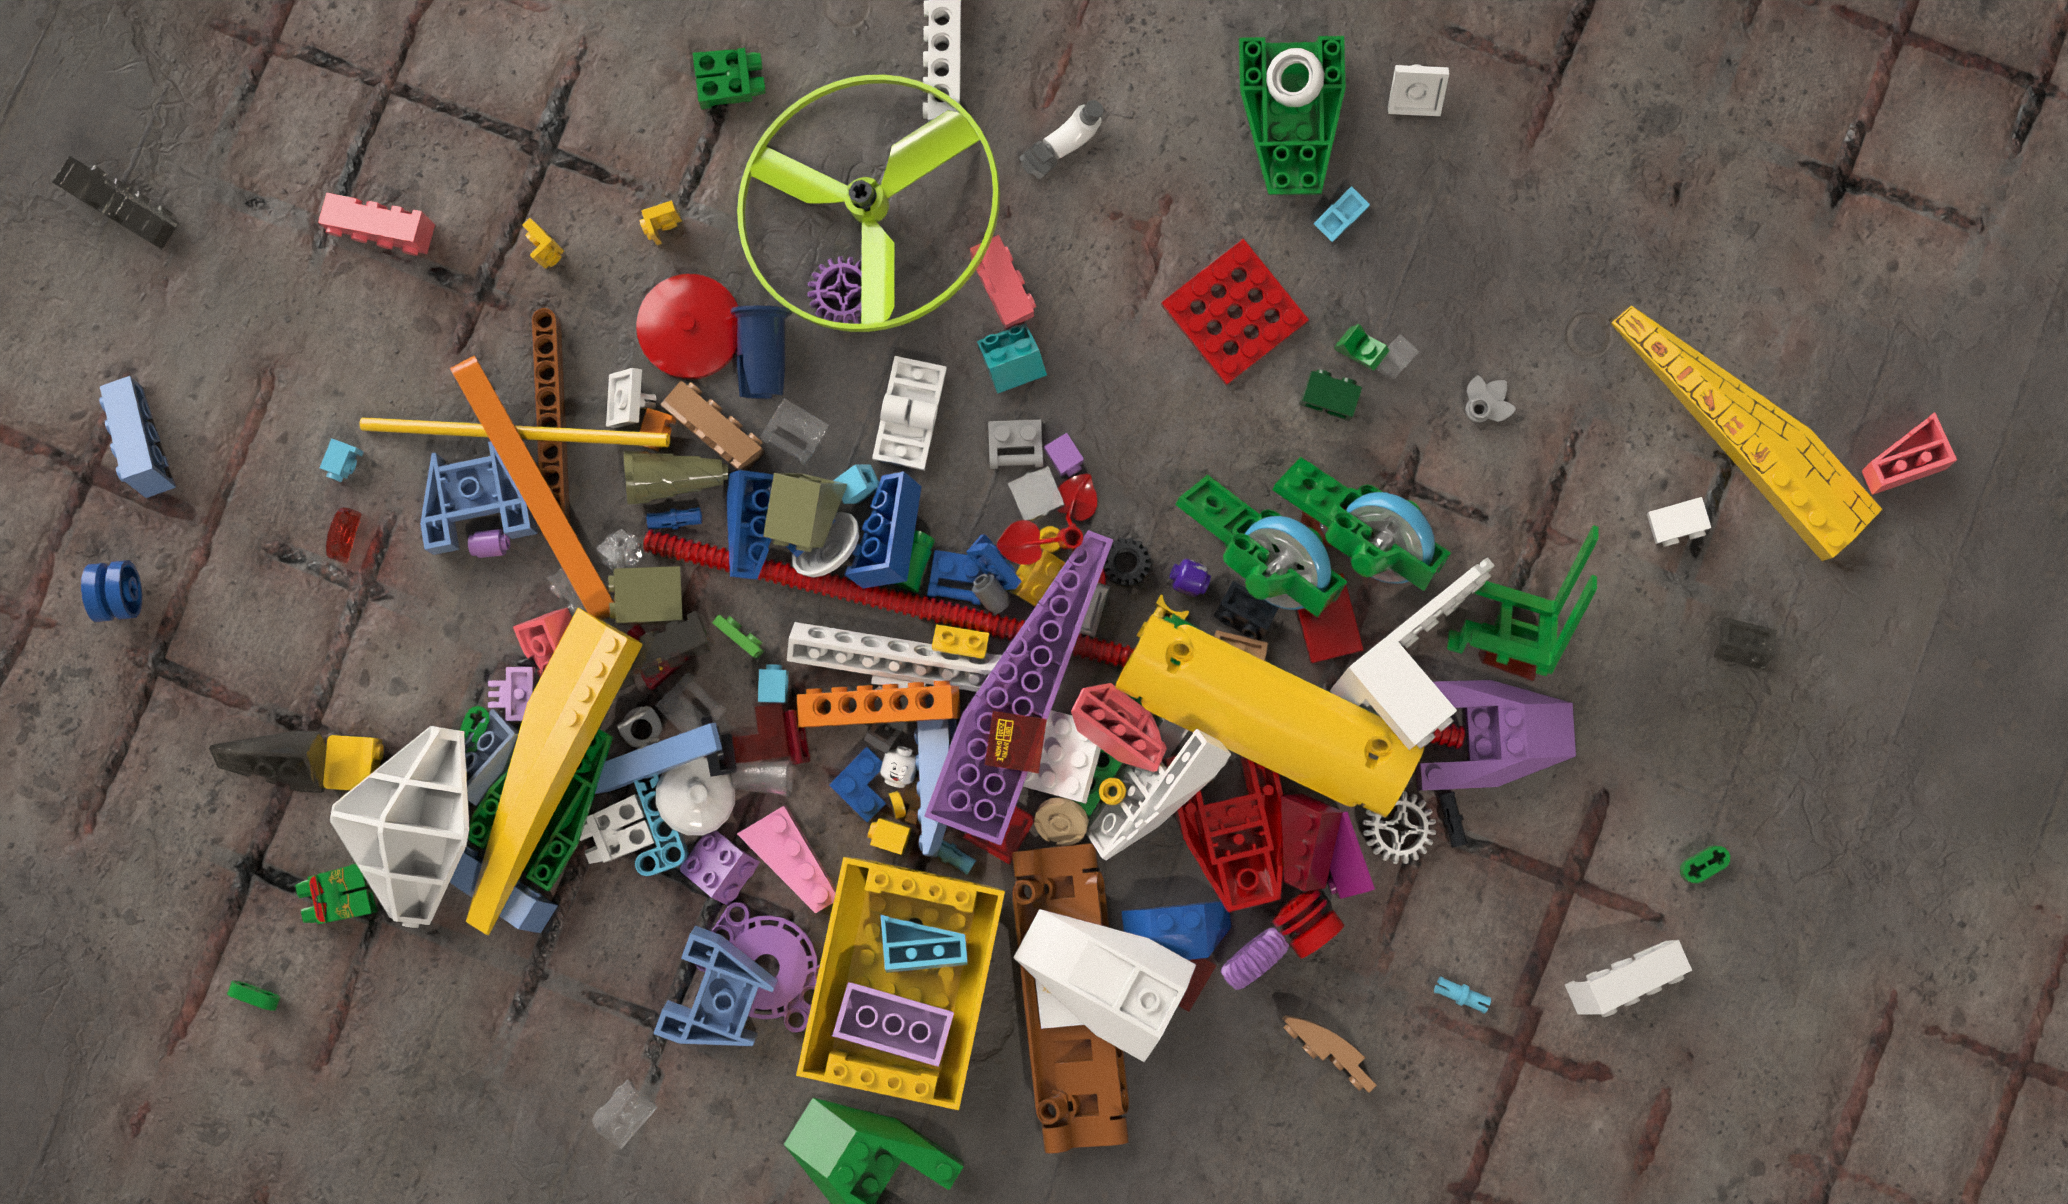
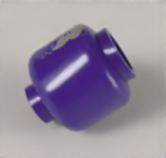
M1184 559L1179 565L1174 564L1169 579L1173 580L1172 585L1175 591L1194 598L1206 592L1211 575L1208 574V569L1205 565L1190 559Z

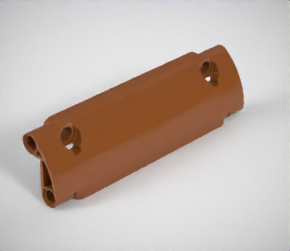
M1093 843L1012 852L1014 877L1016 879L1012 895L1018 948L1039 909L1109 928L1103 875L1100 871L1090 872V868L1098 867L1096 848ZM1044 884H1048L1049 894H1045ZM1026 885H1029L1032 889L1031 898L1025 895ZM1020 964L1036 1114L1043 1126L1042 1133L1045 1153H1061L1077 1147L1112 1146L1128 1143L1126 1117L1118 1116L1127 1114L1129 1109L1123 1050L1096 1036L1085 1025L1041 1029L1036 980ZM1068 1101H1072L1073 1103V1110L1070 1112L1068 1109ZM1049 1104L1054 1105L1056 1108V1116L1049 1112Z

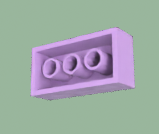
M848 982L833 1036L939 1067L954 1012Z

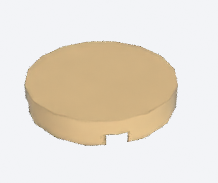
M1058 797L1050 798L1041 803L1036 811L1034 824L1037 832L1044 840L1057 842L1056 845L1069 846L1083 839L1087 832L1089 820L1085 810L1079 804L1070 799Z

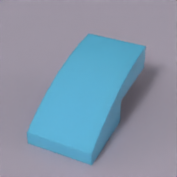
M1351 186L1334 205H1331L1319 217L1314 225L1333 242L1368 209L1370 204Z

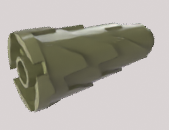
M624 451L627 505L675 497L676 494L698 492L705 488L723 485V480H728L727 464H722L720 459L701 458L700 456H673V454H657L646 451Z

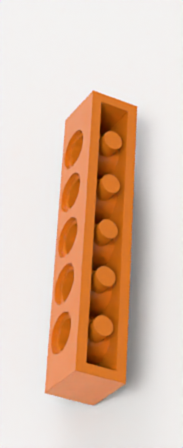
M934 681V686L924 687V682L908 683V688H899L898 684H882V690H873V685L857 686V691L849 692L847 687H832V693H822V688L806 689V694L797 695L798 727L960 719L959 686L950 685V681ZM929 694H932L934 704L928 708L925 699ZM905 695L908 699V705L903 710L900 706V699ZM878 697L882 700V707L879 711L874 706V702ZM854 698L857 707L854 712H851L849 703ZM827 700L831 703V710L828 714L824 711V704Z

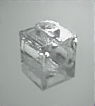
M1401 334L1388 346L1389 353L1377 366L1378 371L1385 377L1390 376L1392 379L1419 353Z

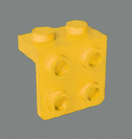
M329 736L326 748L324 787L327 789L352 790L380 767L384 754L383 739Z

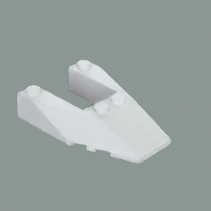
M1152 713L1159 729L1161 740L1167 747L1163 758L1171 756L1189 730ZM1196 729L1168 769L1162 761L1156 772L1122 763L1113 778H1117L1124 783L1126 787L1124 800L1116 805H1109L1099 800L1088 821L1086 834L1100 856L1108 860L1158 828L1210 782L1220 769L1225 766L1228 758L1231 756V753L1222 742ZM1112 786L1109 789V794L1113 797L1116 796L1117 788Z

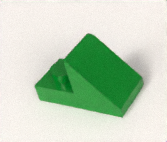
M1360 324L1350 327L1334 347L1337 352L1372 371L1377 368L1390 351L1387 345L1368 336Z

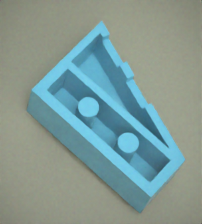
M881 915L886 973L968 965L965 934Z

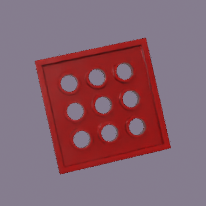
M1244 239L1161 302L1164 310L1226 386L1309 321L1307 316ZM1240 269L1245 272L1246 279L1243 282H1236L1232 279L1231 273L1234 270ZM1220 285L1225 289L1226 295L1223 298H1215L1211 294V288ZM1251 290L1260 291L1262 300L1258 303L1251 302L1248 298V292ZM1195 301L1202 302L1205 306V311L1199 315L1194 314L1190 309V305ZM1230 306H1238L1242 311V316L1238 319H1233L1228 315L1227 309ZM1268 310H1274L1278 313L1279 320L1276 323H1269L1265 320L1264 313ZM1208 323H1219L1222 328L1221 332L1217 335L1210 334L1207 331ZM1247 326H1254L1258 330V337L1248 339L1244 335V329ZM1227 342H1233L1237 345L1238 352L1235 355H1227L1223 350V345Z

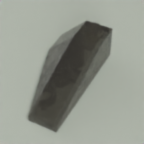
M290 731L213 744L209 747L214 761L220 769L247 777L252 774L265 777L267 783L275 784L276 781L290 785L291 790L298 792L323 793L325 790L323 780L326 745L320 732Z

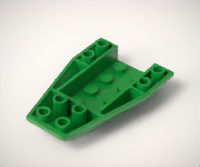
M1318 36L1316 42L1265 43V37L1239 38L1240 94L1268 195L1321 194L1346 88L1344 36ZM1290 48H1302L1313 53L1321 62L1324 71V84L1319 95L1312 102L1301 107H1287L1278 103L1269 93L1266 83L1267 70L1272 60L1280 52ZM1301 63L1289 65L1281 76L1282 87L1288 92L1301 91L1309 81L1308 68Z
M598 728L523 870L528 873L526 876L528 879L546 891L552 889L577 848L613 739L611 735ZM508 770L489 788L469 821L468 840L482 849L487 848Z

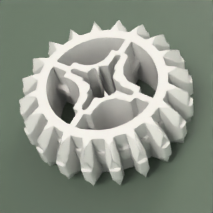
M1403 791L1395 804L1398 805V809L1395 811L1394 818L1390 821H1380V815L1366 810V814L1371 816L1372 820H1363V825H1371V830L1363 831V835H1372L1373 838L1368 840L1366 844L1368 846L1377 844L1373 853L1377 855L1383 850L1382 860L1387 861L1390 855H1392V863L1397 864L1399 856H1401L1402 862L1407 864L1409 862V854L1413 860H1418L1417 850L1422 854L1427 853L1426 848L1422 846L1423 843L1427 845L1433 844V841L1428 839L1427 835H1435L1436 831L1428 829V825H1433L1436 821L1435 819L1427 820L1426 816L1431 815V809L1421 810L1426 804L1424 800L1415 804L1417 795L1412 794L1409 800H1407V792ZM1406 807L1416 814L1420 826L1409 823ZM1398 820H1401V825L1412 830L1400 831L1401 834L1398 835V830L1387 827V825L1398 824ZM1379 829L1387 830L1391 834L1392 848L1383 842ZM1419 834L1416 841L1410 847L1401 850V844H1404V839L1407 835Z

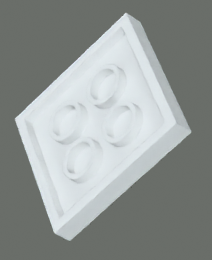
M1051 710L1023 787L1086 803L1101 748L1077 731L1072 715Z

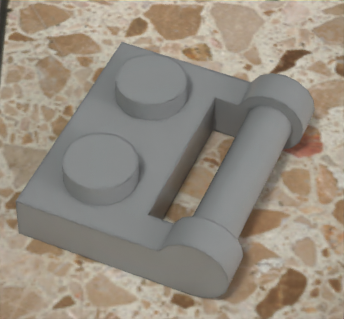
M1041 419L988 421L990 469H998V466L1013 465L1043 467ZM1034 448V454L998 456L997 449Z

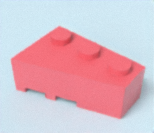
M997 235L992 238L987 252L976 271L1005 330L1034 317L1033 309L1036 308V304L1031 294L1025 293L1022 286L1025 284L1019 270L1015 271L1011 262L1013 261L1012 255L1008 247H1004L1000 236ZM981 243L970 248L971 261L975 257Z

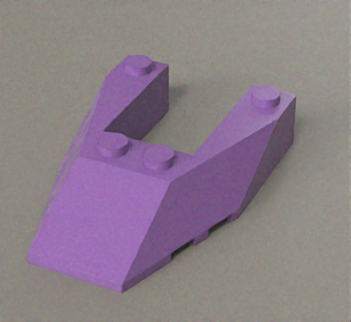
M1492 680L1433 682L1455 709L1465 708L1468 761L1417 764V791L1499 787L1575 757L1573 704Z

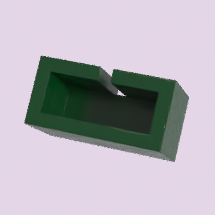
M1317 369L1316 372L1311 371L1299 405L1319 412L1326 409L1328 410V415L1350 421L1354 415L1362 387L1358 386L1357 382L1350 378L1343 377L1342 380L1331 377L1332 374L1325 370Z

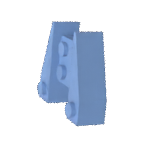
M491 441L488 442L491 456L445 465V460L437 453H432L420 523L424 549L429 553L436 555L460 550L455 522L495 513H501L504 534L511 539L538 534L535 518Z
M695 926L689 935L681 957L683 960L707 968L695 1002L691 1009L668 1000L662 1009L654 1034L681 1044L753 1046L758 1033L745 1029L744 1026L757 991L760 987L773 992L778 980L723 936Z

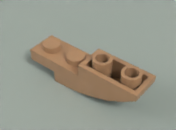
M1285 1015L1282 1018L1286 1022L1283 1028L1294 1039L1299 1036L1306 1043L1302 1048L1313 1059L1318 1056L1321 1060H1324L1331 1054L1332 1057L1329 1060L1339 1071L1345 1068L1352 1075L1348 1080L1359 1091L1364 1088L1370 1093L1377 1086L1358 1066L1365 1057L1339 1035L1306 1019Z

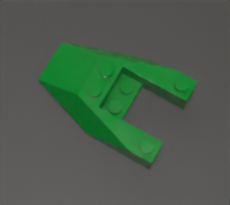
M814 1097L784 1143L787 1150L831 1204H877L876 1201L901 1161L912 1166L947 1190H950L964 1167L963 1160L895 1117H887L871 1111L859 1110Z

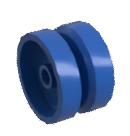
M130 560L111 562L109 566L106 563L88 564L84 568L81 578L82 600L85 610L92 621H112L115 617L119 620L137 618L142 607V586L138 571Z

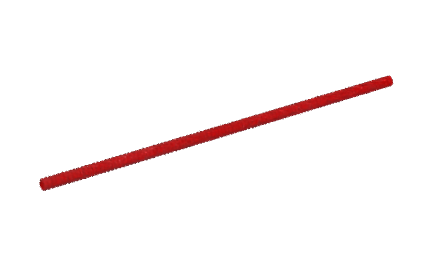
M651 529L646 533L643 543L645 553L652 551L653 555L660 553L661 557L668 555L669 559L676 557L678 561L684 559L686 563L692 561L694 565L700 563L702 567L708 565L711 569L717 567L719 571L725 569V572H730L729 551H726L725 547L718 549L717 545L710 547L708 543L702 545L700 541L694 543L692 539L686 541L684 537L678 539V536L670 537V534L667 533L662 535V532L659 531L654 533ZM767 558L765 559L757 579L761 581L763 578L765 582H770L771 580L774 584L780 582L782 586L788 584L790 588L796 586L798 590L804 588L806 592L813 590L814 594L821 592L822 596L829 594L831 598L838 596L839 600L846 598L847 602L854 600L855 604L862 602L863 606L870 604L872 608L878 606L880 610L886 608L888 612L895 610V613L903 612L905 616L908 613L913 618L915 615L919 616L921 620L923 617L927 618V621L933 619L935 623L941 621L943 625L951 624V627L956 625L961 629L966 627L967 630L974 629L979 632L990 633L992 637L999 635L1000 639L1007 637L1008 641L1014 639L1025 623V620H1021V622L1017 621V618L1011 620L1006 615L1003 618L1001 614L995 616L992 615V612L984 613V610L978 612L976 608L970 610L968 606L962 608L960 604L953 606L952 602L945 604L944 600L937 602L936 598L929 600L927 596L920 598L919 594L912 596L911 592L904 594L903 590L896 592L894 588L887 590L888 587L886 586L883 588H879L880 586L862 588L854 581L847 580V577L839 578V575L836 574L831 576V573H828L824 576L813 578L799 574L790 563L784 565L782 561L776 563L774 559H770V561H767ZM1079 633L1072 653L1074 657L1081 655L1082 659L1089 657V660L1092 661L1094 658L1099 663L1102 660L1107 665L1110 662L1115 667L1122 665L1121 668H1124L1135 648L1131 649L1130 645L1123 647L1122 643L1114 645L1113 641L1106 643L1105 639L1098 641L1097 637L1090 639L1089 635L1081 637L1082 634ZM1451 724L1442 731L1437 728L1433 732L1435 738L1430 743H1435L1436 741L1438 745L1445 743L1446 747L1453 745L1455 749H1459L1465 737L1464 726L1457 728L1456 724Z

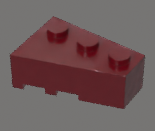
M1304 794L1281 796L1284 882L1303 891L1326 888L1343 811Z

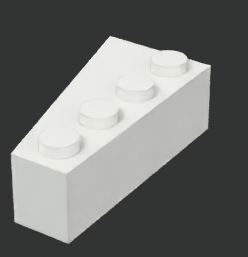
M1679 940L1664 941L1633 955L1634 961L1632 958L1615 962L1611 964L1613 969L1611 971L1610 969H1605L1599 972H1592L1586 975L1587 981L1585 982L1571 981L1565 984L1577 1014H1601L1602 1017H1607L1617 1012L1616 1008L1623 1004L1624 1006H1629L1639 1002V996L1645 993L1652 995L1661 991V985L1667 982L1674 984L1683 980V975L1692 971Z

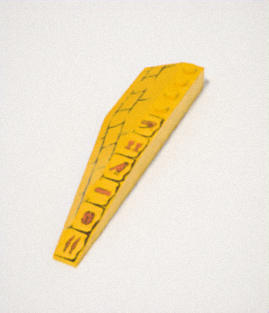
M1630 306L1611 323L1821 561L1834 558L1882 510L1810 428L1633 306Z

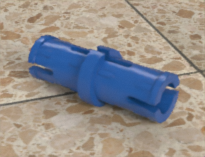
M700 507L685 510L671 508L670 511L647 513L646 517L649 530L671 527L674 530L679 529L680 526L702 524Z

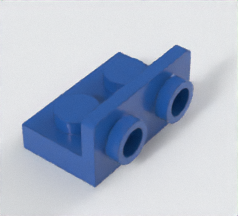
M980 535L966 551L986 575L993 574L1005 590L1016 589L1022 582L1016 575L1015 568L1000 553L987 535Z

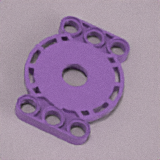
M735 902L730 904L711 932L716 933L720 929L727 930L730 935L729 942L754 962L760 955L770 954L780 964L779 973L775 977L778 981L773 992L759 987L749 1017L773 1019L784 1016V1024L789 1031H803L807 1027L811 1005L804 999V994L809 989L815 990L820 967L812 941L797 924L785 918L769 915L750 919V910L745 903ZM739 906L744 910L745 917L741 922H735L731 919L730 912L733 907ZM761 920H773L779 923L778 926L771 924L763 925ZM755 922L756 927L750 928V923ZM787 924L793 927L799 935L796 936L791 931L785 929L784 925ZM803 938L808 944L812 955L807 954L806 948L801 942ZM809 961H813V967L809 968ZM695 964L700 971L706 972L707 968ZM784 1006V1011L779 1012L778 1007ZM756 1008L763 1010L772 1009V1014H759L754 1012ZM799 1012L803 1015L804 1023L801 1027H793L790 1024L789 1017L792 1013Z

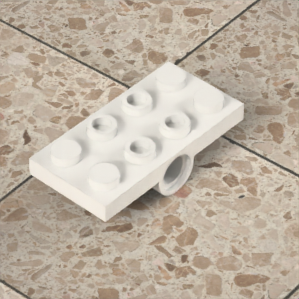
M898 356L894 357L887 393L882 404L881 421L872 457L873 460L925 471L946 375V366Z

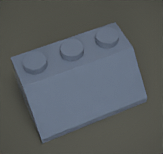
M493 708L489 711L490 722L487 730L477 742L478 751L465 754L468 801L477 807L489 788L509 769L519 730L509 721H505V718ZM471 732L465 739V751L469 747H475V743L472 742L474 732Z

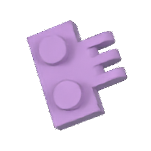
M506 667V681H488L489 687H499V691L488 692V697H499V702H488V708H506L505 721H522L527 703L535 689V667Z

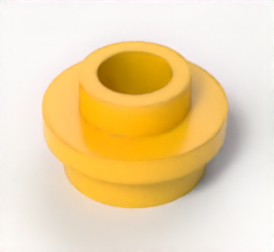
M1117 778L1104 780L1099 788L1100 798L1109 805L1121 803L1126 796L1124 783ZM1112 786L1117 788V794L1114 797L1109 794V789Z

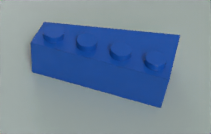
M905 472L881 477L870 506L873 508L872 514L868 520H865L862 530L865 531L863 538L853 551L855 559L852 566H848L845 576L862 588L907 581L922 486Z

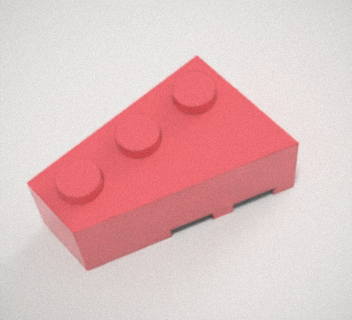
M1934 412L1903 438L1872 460L1862 470V474L1872 495L1944 471L1956 462L1957 459Z

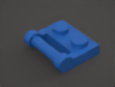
M935 550L927 597H946L972 601V604L980 605V600L972 591L938 586V580L940 578L973 584L975 579L984 573L969 555Z

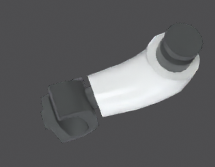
M1096 100L1088 101L1086 105L1079 106L1073 115L1056 131L1044 138L1043 142L1037 141L1031 148L1020 156V160L1023 163L1022 167L1028 174L1032 173L1035 177L1041 179L1057 165V159L1073 152L1091 139L1101 124V116L1104 111L1103 106Z

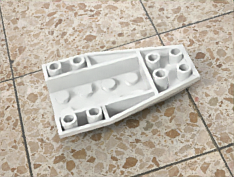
M1039 909L1013 957L1096 1036L1143 1062L1146 1061L1162 1037L1188 987L1196 966L1194 963L1149 938Z

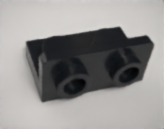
M1232 581L1213 616L1222 624L1231 626L1243 633L1245 637L1260 641L1267 632L1279 607L1268 603L1264 599H1256L1244 586Z
M712 716L701 718L702 726L713 723ZM719 726L716 727L722 750L707 755L710 777L737 772L732 735H721Z

